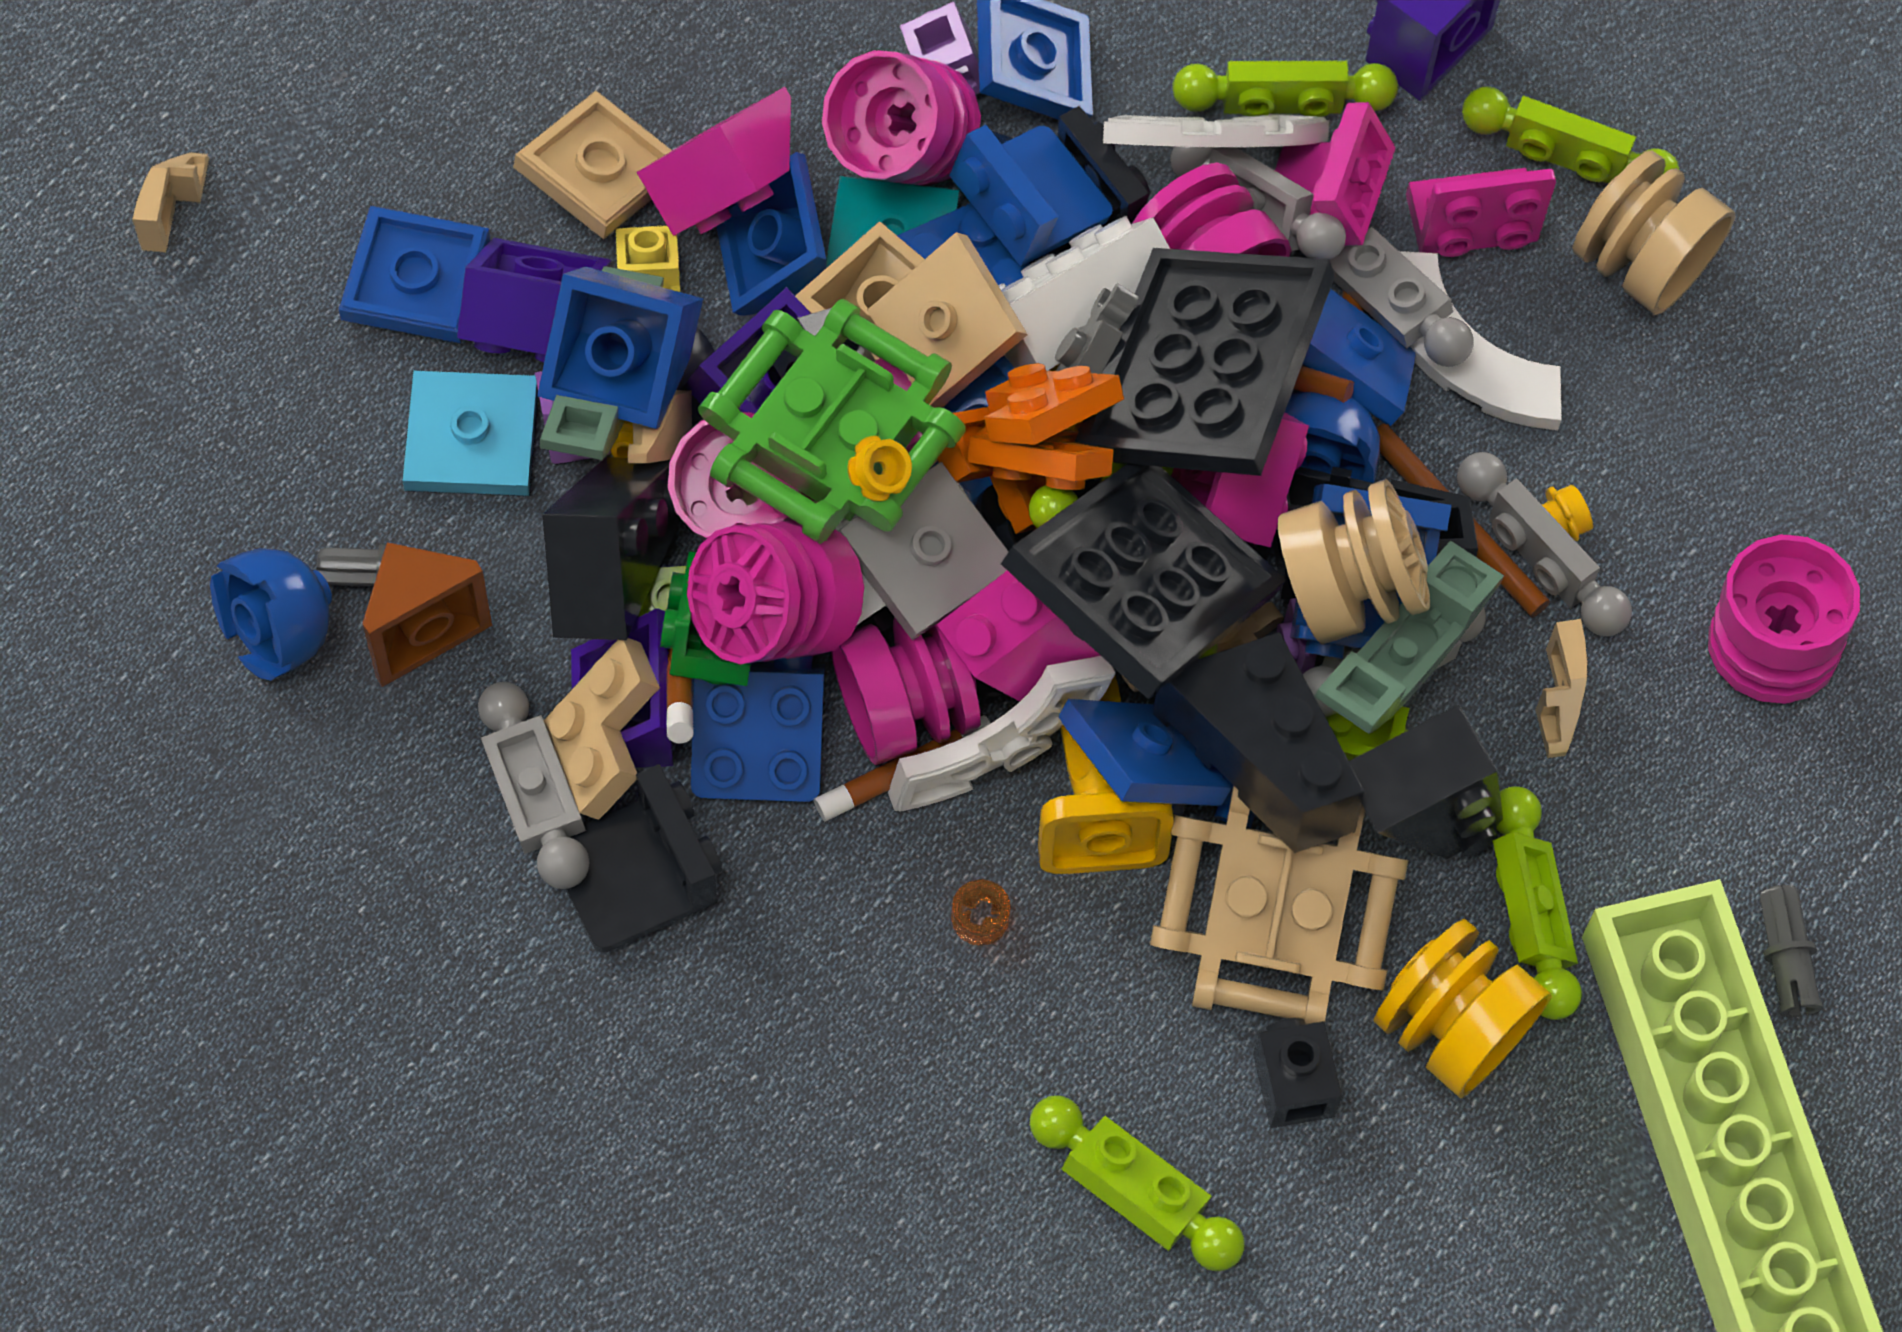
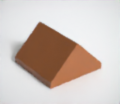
M387 542L362 623L375 676L382 687L493 626L483 570L476 560Z

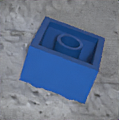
M582 267L564 273L537 396L554 401L556 395L618 406V419L654 429L659 428L690 360L704 298L589 267Z

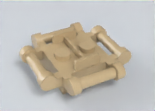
M1233 786L1226 824L1174 815L1171 835L1177 836L1161 923L1160 926L1153 925L1150 945L1201 955L1192 1007L1211 1010L1212 1005L1216 1004L1287 1019L1302 1018L1306 1024L1325 1021L1332 981L1369 989L1384 990L1387 970L1381 969L1393 904L1398 879L1405 880L1409 860L1357 850L1365 814L1363 806H1361L1355 833L1338 838L1336 845L1323 843L1294 853L1275 833L1246 828L1250 809L1237 797L1239 790L1235 786ZM1203 841L1222 845L1205 934L1186 930ZM1353 870L1372 874L1355 963L1336 960ZM1221 959L1311 976L1308 996L1218 978Z

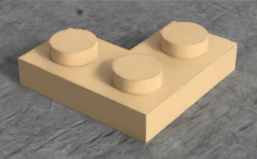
M630 638L627 640H617L544 719L545 726L579 813L598 820L636 781L637 771L620 730L660 688L642 644Z

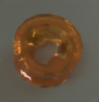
M982 879L969 881L960 887L953 898L951 915L953 929L957 935L967 943L979 946L993 944L1002 938L1008 929L1011 905L1007 893L998 884ZM980 900L992 904L991 915L999 914L997 918L985 917L981 925L970 921V910L963 911L965 907L976 909Z

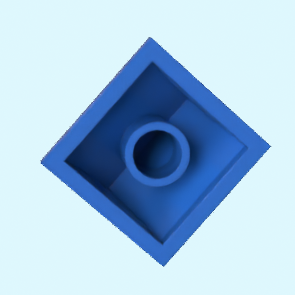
M795 152L790 156V170L769 183L774 192L772 196L744 212L741 211L737 202L728 206L727 208L732 217L716 226L734 314L740 316L757 314L786 287L796 296L826 269V255L806 157L802 153Z

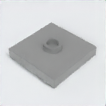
M942 462L928 470L901 506L903 516L892 531H883L860 517L839 529V532L848 539L860 562L862 574L912 641L938 624L1007 571L1000 563L1007 555L1008 550Z

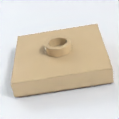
M595 91L515 154L513 168L602 239H605L652 200L637 171L672 150L603 95Z
M957 232L867 309L876 326L928 357L932 353H936L952 363L948 379L929 404L934 408L945 406L1028 335L969 237ZM907 375L911 383H913L915 379Z

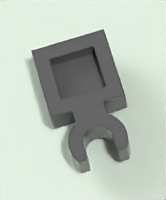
M1119 283L1115 284L1112 291L1107 288L1102 289L1092 307L1087 324L1078 329L1073 328L1059 345L1055 360L1060 362L1056 371L1075 366H1088L1091 373L1102 374L1123 334L1119 329L1130 316L1139 296Z

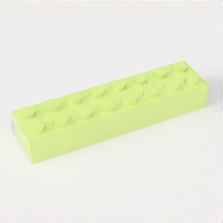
M1721 880L1595 909L1582 935V939L1716 1331L1883 1332Z

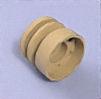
M1651 150L1645 151L1634 159L1600 193L1578 231L1572 248L1574 254L1586 263L1594 261L1599 257L1596 267L1597 271L1604 277L1615 274L1626 264L1632 262L1623 283V290L1654 315H1657L1672 306L1705 270L1730 232L1735 220V211L1704 188L1694 190L1677 204L1676 201L1685 181L1684 173L1674 168L1669 169L1663 174L1666 166L1665 159Z
M1387 479L1373 483L1368 487L1371 513L1363 497L1356 489L1343 495L1345 520L1343 525H1338L1334 515L1322 501L1282 513L1278 517L1281 549L1297 602L1315 639L1322 645L1363 632L1365 629V606L1363 600L1370 598L1376 611L1387 624L1397 621L1399 618V602L1396 590L1406 610L1412 616L1428 611L1431 607L1427 583L1428 566L1418 530L1410 513L1404 509L1393 485Z

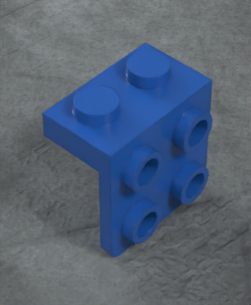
M987 125L968 133L949 175L1020 267L1068 243L1081 233L1097 225L1105 224L1113 210L1110 202L1096 187L1056 134L1046 126H1037L1003 144L999 142Z
M812 656L789 659L779 658L775 659L774 662H754L750 665L747 686L729 683L716 685L701 679H694L691 759L692 792L700 798L813 801L820 792L825 664H812Z

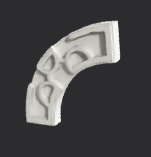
M1282 114L1233 117V120L1205 121L1204 118L1122 115L1108 118V121H1104L1103 143L1178 147L1306 145L1328 141L1329 120H1326V117Z
M1399 251L1447 294L1439 271L1438 253ZM1452 304L1453 313L1448 317L1457 318L1466 323ZM1469 325L1468 327L1474 338L1473 349L1470 356L1457 366L1445 367L1433 362L1425 351L1424 336L1410 346L1416 353L1415 363L1428 377L1445 391L1452 389L1464 398L1482 406V412L1511 423L1533 428L1559 429L1561 423L1560 366L1536 363L1507 353L1485 340Z
M1102 656L1047 665L1041 678L1032 690L1017 705L994 722L943 747L899 758L888 791L894 811L901 812L923 807L973 790L971 780L1002 765L1007 771L1012 772L1052 747L1053 743L1050 736L1063 725L1058 716L1068 699L1100 701L1115 675L1113 667Z

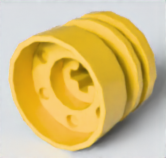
M1465 918L1453 924L1437 939L1429 941L1411 958L1393 981L1389 994L1379 1007L1373 1020L1383 1031L1390 1034L1413 1017L1398 1042L1407 1052L1425 1043L1434 1035L1439 1040V1043L1434 1048L1426 1068L1460 1099L1482 1083L1508 1056L1535 1024L1552 997L1547 989L1518 964L1500 974L1493 981L1488 979L1486 974L1490 970L1499 951L1498 947L1490 940L1481 944L1464 958L1479 934L1478 930Z

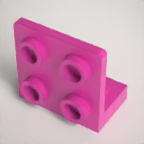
M1369 102L1347 103L1340 125L1333 132L1331 142L1283 146L1275 171L1314 194L1310 215L1318 212L1329 214L1343 224L1346 232L1345 245H1363L1396 147Z
M1526 168L1409 182L1406 197L1419 252L1438 253L1445 257H1456L1474 249L1499 246L1502 249L1512 250L1521 248L1530 242H1538L1556 184L1554 170L1527 171Z

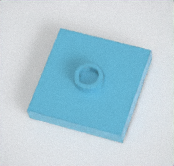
M413 371L402 480L404 490L529 496L538 400L536 376Z

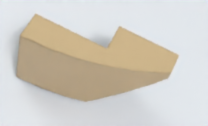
M187 153L151 167L137 199L132 218L142 250L166 253L176 201L201 202L209 162L208 154Z
M676 390L659 428L654 429L633 423V444H629L628 463H652L672 458L681 438L692 429V390Z
M1581 619L1556 622L1546 648L1555 687L1543 689L1535 710L1547 758L1566 756L1581 711L1587 681L1586 643Z

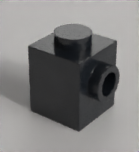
M1288 1018L1274 1022L1266 1028V1031L1259 1032L1253 1056L1270 1128L1334 1118L1342 1099V1093L1325 1021L1306 1024L1302 1018Z

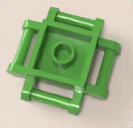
M841 298L834 304L822 328L815 336L804 330L800 323L789 314L781 310H774L762 325L764 334L718 393L710 392L698 407L699 414L708 424L734 440L733 443L726 445L720 451L712 465L710 476L726 487L736 484L803 526L802 533L819 544L828 539L843 518L850 522L855 514L883 531H892L903 516L901 506L946 447H955L966 432L963 422L952 412L941 407L934 408L929 405L948 379L952 363L936 353H932L929 357L861 317V309L844 298ZM848 338L911 376L915 381L907 391L894 384L893 375L889 371L844 345V341ZM784 350L797 357L798 359L752 418L739 411L740 406ZM918 431L921 432L923 435L908 453L912 462V472L909 481L900 493L890 494L889 498L885 501H872L862 495V489L859 486H854L851 483L848 475V461L851 457L855 456V446L862 439L869 436H878L881 440L892 439L906 448ZM751 462H753V463L757 464L758 466L762 467V468L765 469L766 471L770 472L771 474L775 475V476L778 477L779 479H781V480H783L784 482L788 483L789 485L793 486L794 488H796L797 490H799V491H801L802 493L806 494L807 496H809L810 498L814 499V500L817 501L818 503H815L814 501H812V500H810L809 498L805 497V496L802 495L801 493L797 492L796 490L792 489V488L789 487L788 485H786V484H784L783 482L779 481V480L776 479L775 477H773V476H771L770 474L766 473V472L763 471L762 469H760V468H758L757 466L753 465ZM876 462L873 469L876 474L880 475L883 468L880 463Z

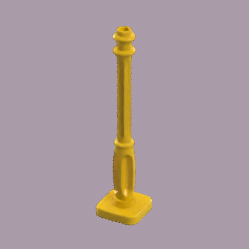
M1059 364L1048 371H1056ZM1083 421L1067 428L1066 430L1078 432V429L1081 427ZM1115 675L1100 701L1121 702ZM1062 725L1061 734L1067 771L1074 795L1053 798L1046 802L1041 809L1038 838V855L1041 869L1052 874H1075L1144 869L1160 865L1169 857L1172 838L1171 830L1174 825L1172 804L1121 801L1065 726Z

